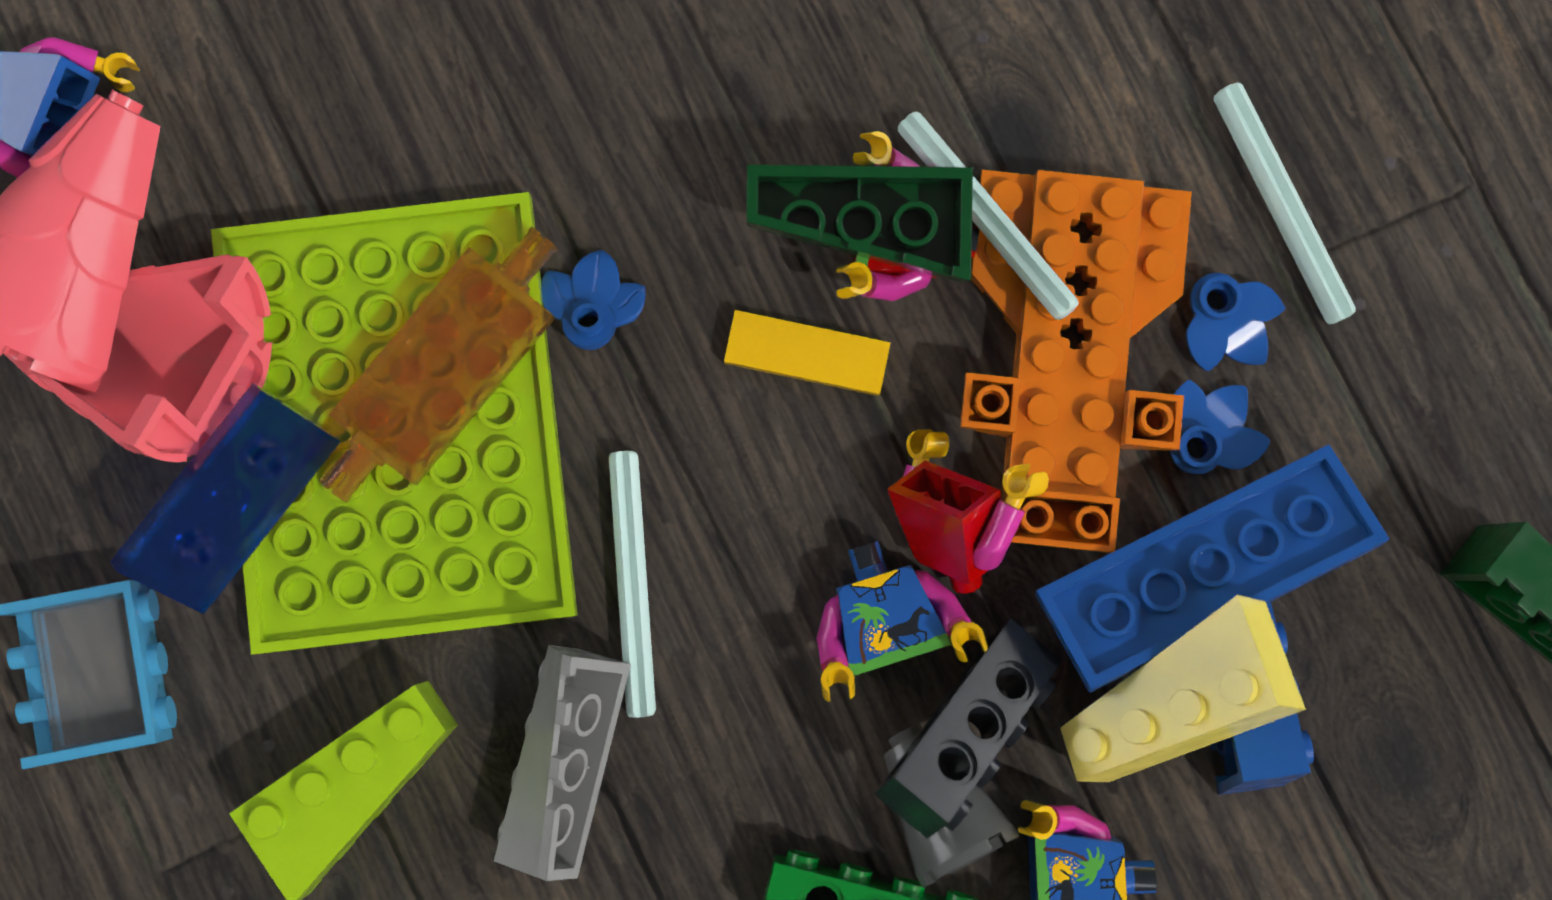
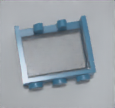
M127 580L0 604V616H16L20 646L7 650V662L12 670L24 669L29 697L28 701L16 704L15 715L20 724L33 723L37 755L20 758L22 769L173 739L172 728H175L177 723V712L172 697L166 696L163 675L168 671V657L164 645L161 642L157 643L154 621L159 619V603L154 590L148 588L147 580Z

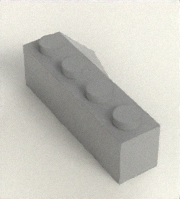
M548 645L546 657L538 673L539 684L532 712L529 714L525 724V739L519 763L511 779L512 791L505 818L498 830V846L494 862L545 881L578 878L631 666L630 663L581 649Z

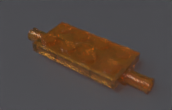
M531 226L528 233L504 262L500 264L496 261L494 265L487 262L468 247L330 412L329 416L343 426L351 435L348 439L351 445L328 473L319 480L326 489L332 488L333 491L331 493L348 503L352 494L377 464L383 467L385 463L412 484L418 485L554 321L555 317L527 294L530 290L527 284L551 255L558 250L549 239L543 238L541 233Z

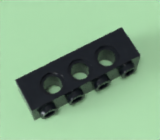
M1012 619L1007 621L986 642L988 646L987 651L984 652L983 649L979 651L874 793L926 839L943 827L953 831L963 821L973 806L966 799L975 785L982 789L992 779L1002 764L996 758L1002 746L1005 745L1007 748H1010L1016 743L1029 725V722L1023 718L1030 706L1037 709L1056 686V683L1050 678L1062 660ZM996 684L1004 688L1008 698L998 690ZM968 722L977 727L981 738L971 732ZM938 761L944 763L950 769L953 780L943 775L939 769Z

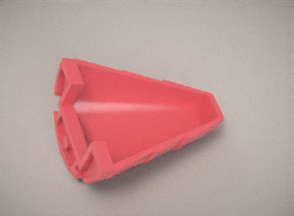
M113 89L108 98L95 94L29 159L31 167L13 181L0 195V356L3 353L8 354L17 361L31 364L30 370L93 392H97L102 377L107 372L122 294L127 288L138 222L144 218L161 127L140 116L144 105Z
M227 254L160 267L152 265L129 271L127 288L122 294L107 372L103 375L97 392L30 370L31 364L17 361L8 354L4 355L36 384L47 391L55 393L66 405L78 414L91 420L125 449L162 461L186 462L187 457L200 452L210 454L220 448L241 428L252 412L263 389L271 358L272 342L264 341L263 317L271 315L270 306L262 281L247 257L230 256Z

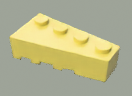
M1236 595L1060 729L1076 780L1082 782H1111L1303 711L1305 706L1266 602Z

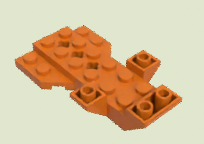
M982 170L979 174L981 186L1074 294L1079 304L1065 318L1061 320L1055 319L979 229L975 257L971 258V280L982 293L985 292L1004 315V320L1016 333L1013 376L1004 377L966 373L960 428L1006 438L1003 474L1012 466L1030 464L1026 480L1033 473L1046 472L1049 482L1046 491L1039 496L1025 498L1021 506L1025 513L1011 543L1112 553L1116 549L1120 498H1116L1120 449L1180 450L1184 395L1137 390L1125 392L1130 338L1183 296L1192 191L1144 187V181L1054 171L1037 170L1035 175ZM1079 221L1086 223L1087 229L1092 230L1094 234L1086 243L1079 242V233L1071 232L1070 227H1075ZM1075 273H1079L1082 275V280L1088 282L1089 288H1086L1081 293V296L1075 295L1074 286L1066 284L1065 278L1070 279ZM1070 324L1077 326L1078 333L1084 335V341L1077 344V349L1070 348L1069 339L1061 337L1060 331H1065L1070 327ZM1002 482V500H1006L1008 494L1004 490Z

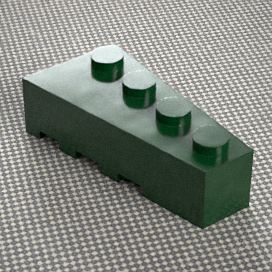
M747 165V227L963 284L971 281L973 167Z
M1527 521L1478 525L1440 575L1552 664V545Z

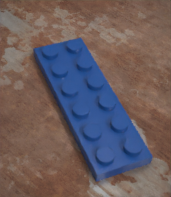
M1329 444L1036 590L1035 596L1088 692L1091 693L1145 665L1236 595L1265 601L1267 604L1384 545L1390 538Z

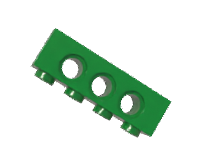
M788 849L787 856L774 855L763 899L806 900L810 890L817 886H826L836 893V900H979V898L955 890H947L946 897L925 892L926 887L922 888L919 881L900 876H894L893 883L872 879V870L851 863H841L840 870L818 865L820 857L795 849Z

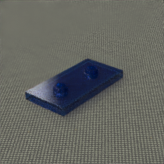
M252 383L110 561L111 565L117 572L205 614L339 445L340 441L326 429L255 383Z

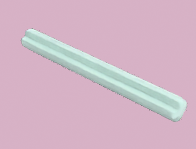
M1237 82L1222 88L1214 96V102L1325 321L1328 324H1334L1353 315L1356 307L1243 85Z
M919 112L910 113L906 119L899 123L898 132L927 167H965ZM973 176L972 221L1047 311L1057 320L1065 318L1078 306V299Z
M617 451L609 456L622 660L631 664L625 686V704L628 717L639 718L652 716L656 711L639 459L634 451Z

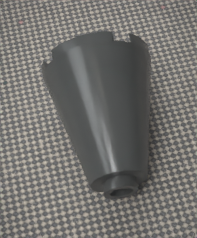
M916 725L903 730L888 740L892 749L883 755L888 775L920 733ZM938 761L939 769L943 775L953 780L950 769L944 763ZM976 785L966 798L973 806L967 816L953 831L943 827L926 839L900 817L915 875L922 888L937 882L938 878L948 873L952 874L1002 847L1003 844L998 837L1000 834H1002L1006 842L1019 837L1010 820L984 790Z

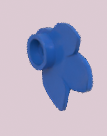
M597 250L584 256L574 267L572 276L557 271H547L541 281L542 302L546 312L562 322L565 337L572 345L585 350H596L603 347L613 337L617 327L634 322L639 317L645 304V286L637 283L620 284L616 262L603 250ZM586 317H596L598 319L596 324L591 327H583L579 324Z
M1211 273L1200 278L1190 291L1189 304L1194 317L1186 330L1187 347L1195 363L1204 371H1210L1221 361L1225 354L1228 358L1241 364H1265L1268 357V338L1263 322L1277 317L1285 310V306L1272 288L1263 283L1247 282L1238 284L1234 278L1223 273ZM1209 292H1217L1221 295L1223 299L1221 309H1213L1209 306L1207 302Z
M1187 380L1175 391V395H1184L1180 450H1169V454L1175 466L1181 471L1198 475L1207 473L1216 466L1239 470L1259 459L1268 448L1270 439L1254 429L1243 427L1248 410V390L1246 386H1226L1206 396L1192 380ZM1190 439H1196L1202 444L1203 452L1199 458H1194L1187 452V443Z

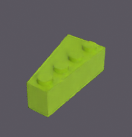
M429 681L416 684L229 813L286 900H302L316 888L328 871L345 855L356 839L389 805L393 797L416 774L458 724Z

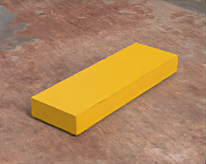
M735 310L724 364L879 396L891 342Z

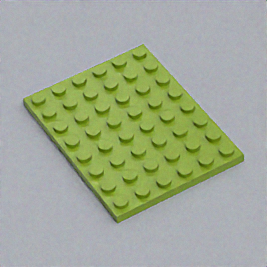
M515 193L211 229L213 256L228 254L230 256L247 257L262 281L271 312L270 316L263 317L264 341L272 342L271 358L266 380L249 417L231 437L251 655L578 616L545 312L542 302L533 203L530 193Z

